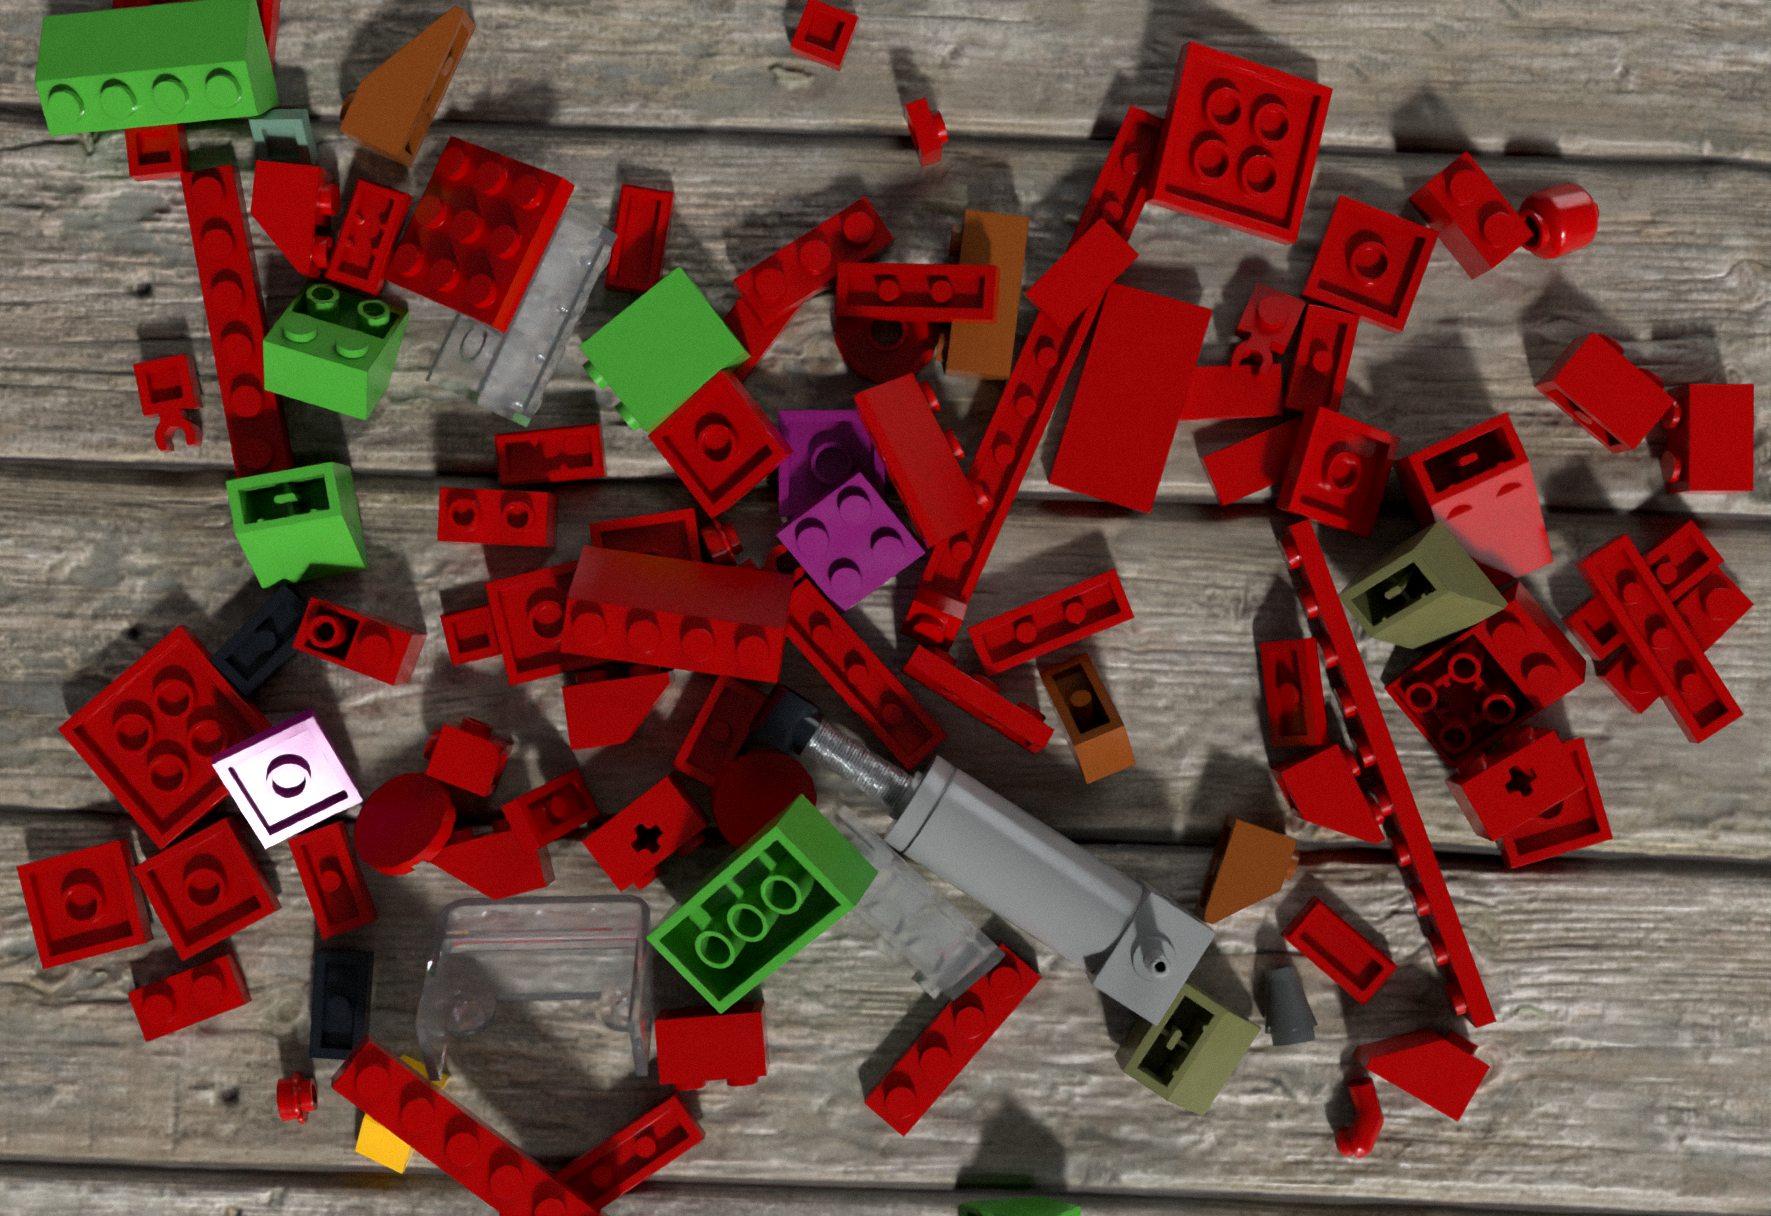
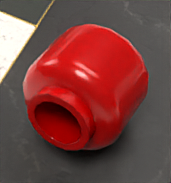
M1572 182L1558 184L1530 194L1522 201L1518 215L1534 236L1521 246L1541 259L1558 258L1583 249L1593 241L1598 229L1599 208L1596 201L1583 187Z

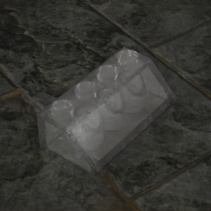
M565 206L506 333L456 313L425 380L527 428L532 416L542 404L544 390L555 367L564 358L566 344L578 319L582 317L587 309L588 297L600 272L607 266L610 260L611 249L618 235L570 206Z
M845 805L833 808L825 816L878 871V874L856 907L843 917L854 927H857L863 921L873 930L877 937L872 941V944L893 963L896 964L902 957L917 971L911 977V980L932 999L935 1000L941 993L944 997L954 1001L997 965L1006 955Z

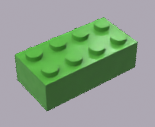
M801 793L673 904L647 935L646 939L722 1014L856 907L878 874V871Z

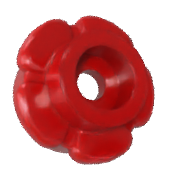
M714 518L712 519V525L699 530L703 543L713 564L726 565L730 563L734 567L737 565L735 555L743 552L739 538L731 523L721 526L718 519Z
M294 1071L292 1077L278 1080L276 1092L281 1119L284 1122L298 1119L300 1124L306 1123L309 1111H315L318 1108V1092L315 1080L313 1078L305 1079L304 1074L299 1071Z

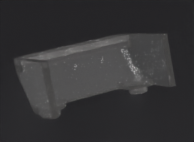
M634 895L506 897L498 900L491 898H463L445 906L437 918L414 1025L429 1081H440L449 1036H470L485 1030L494 1020L498 1001L601 999L600 1013L603 1023L611 1030L630 1033L636 1076H648L654 1013L653 947L646 939L647 935L652 931L648 904L642 898Z

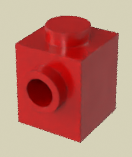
M463 716L461 723L457 721L443 724L442 730L435 729L432 732L424 751V758L430 760L425 775L486 797L496 792L514 743L492 735V725Z

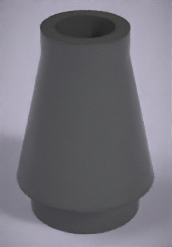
M1295 965L1263 970L1265 977V1033L1271 1034L1273 1046L1298 1044L1314 1040L1313 1026L1318 1025L1297 977Z

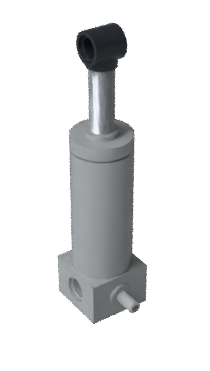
M780 682L775 684L748 726L753 732L790 755L796 753L800 756L803 752L808 757L811 756V759L814 758L822 766L825 765V768L828 767V770H834V773L840 777L842 776V779L845 778L848 782L851 781V784L854 783V786L859 787V790L862 789L865 793L868 792V795L871 794V797L873 796L882 804L885 803V806L888 805V808L890 807L891 809L888 816L893 820L882 839L883 842L899 852L903 851L902 854L1084 969L1094 987L1155 1026H1158L1216 935L1195 913L1138 877L1135 881L965 772L958 768L954 769V765L940 756L936 755L922 774L916 771L913 776L908 775V773L903 772L894 764L891 765V762L888 763V760L886 761L877 753L874 754V751L871 752V749L869 750L863 744L860 745V742L857 743V740L854 741L846 733L843 734V731L840 732V729L837 730L829 722L826 723V720H823L825 715L821 713L822 709Z

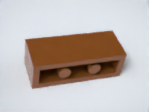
M966 209L963 225H952L949 256L959 257L958 264L997 265L1000 269L997 324L951 322L950 330L940 329L936 361L946 362L945 376L1007 383L1010 378L1029 217Z

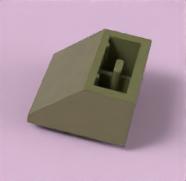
M1440 519L1362 567L1338 594L1340 601L1371 638L1423 653L1503 610L1508 604Z
M1187 979L1158 1026L1140 1016L1114 1057L1121 1070L1165 1100L1204 1116L1261 1030V1027Z

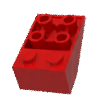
M1507 412L1486 418L1394 460L1393 468L1421 530L1440 519L1495 588L1554 562L1530 462Z
M1519 580L1500 593L1508 602L1503 610L1423 653L1384 687L1450 768H1453L1466 757L1481 750L1585 682L1586 660Z

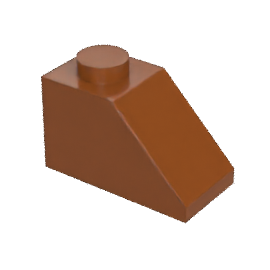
M1087 652L1038 672L1064 737L1086 784L1136 764L1125 725Z
M1227 814L1194 913L1202 921L1214 924L1279 892L1284 879L1290 880L1296 871L1300 855L1299 850L1295 849L1298 840L1286 833Z

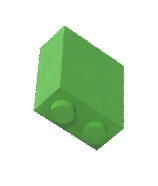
M680 266L579 346L589 359L582 364L588 375L602 390L609 385L621 400L615 405V409L632 430L636 431L639 427H642L648 433H652L720 370L730 368L733 371L751 357L695 282Z

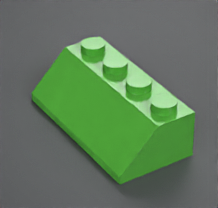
M194 0L43 17L35 84L50 136L259 116L280 104L256 0Z

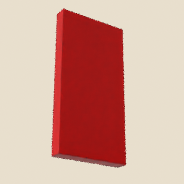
M1115 282L1108 287L1050 475L1049 485L1151 514L1213 309Z

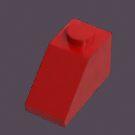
M1428 1027L1357 1046L1352 1054L1366 1069L1457 1122L1490 1068L1488 1064L1474 1055L1479 1046L1452 1029H1449L1444 1037Z

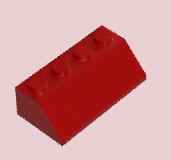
M583 545L567 597L559 652L778 683L781 679L795 576Z

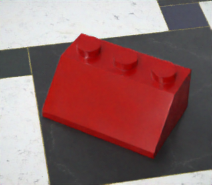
M909 373L853 395L854 408L926 550L986 519L982 509L989 506L988 499L976 477L966 480L957 462L965 458L964 452L952 429L942 432L933 414L941 408L927 380L918 384L913 373Z

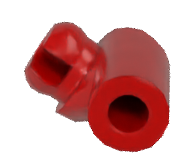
M1361 1077L1347 1083L1355 1118L1351 1127H1341L1335 1135L1337 1150L1346 1157L1355 1155L1357 1158H1362L1371 1153L1384 1124V1116L1371 1077Z

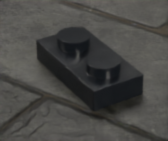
M283 584L209 660L246 697L255 696L299 651L293 648L292 645L309 602L291 584Z
M321 948L316 951L309 1058L346 1060L367 1033L369 1034L374 951Z

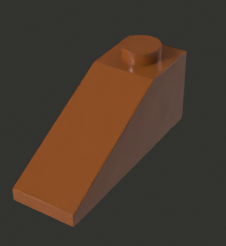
M453 6L362 79L356 93H350L342 105L340 111V121L342 123L339 130L352 142L411 169L476 27L466 11L460 7Z

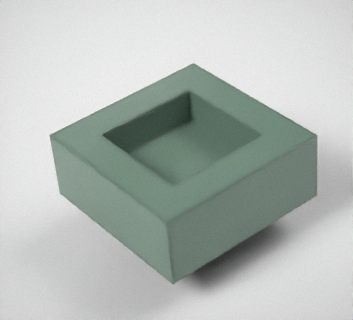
M270 109L259 116L249 117L248 120L259 160L315 165L318 153L307 109Z

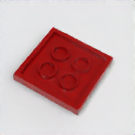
M1193 41L1185 43L1181 46L1144 202L1286 246L1296 243L1333 88Z
M450 136L383 279L402 289L506 333L575 185L556 174Z
M187 625L176 627L58 728L66 740L160 850L169 848L231 795L212 766V756L273 727L252 701L209 660L212 654Z

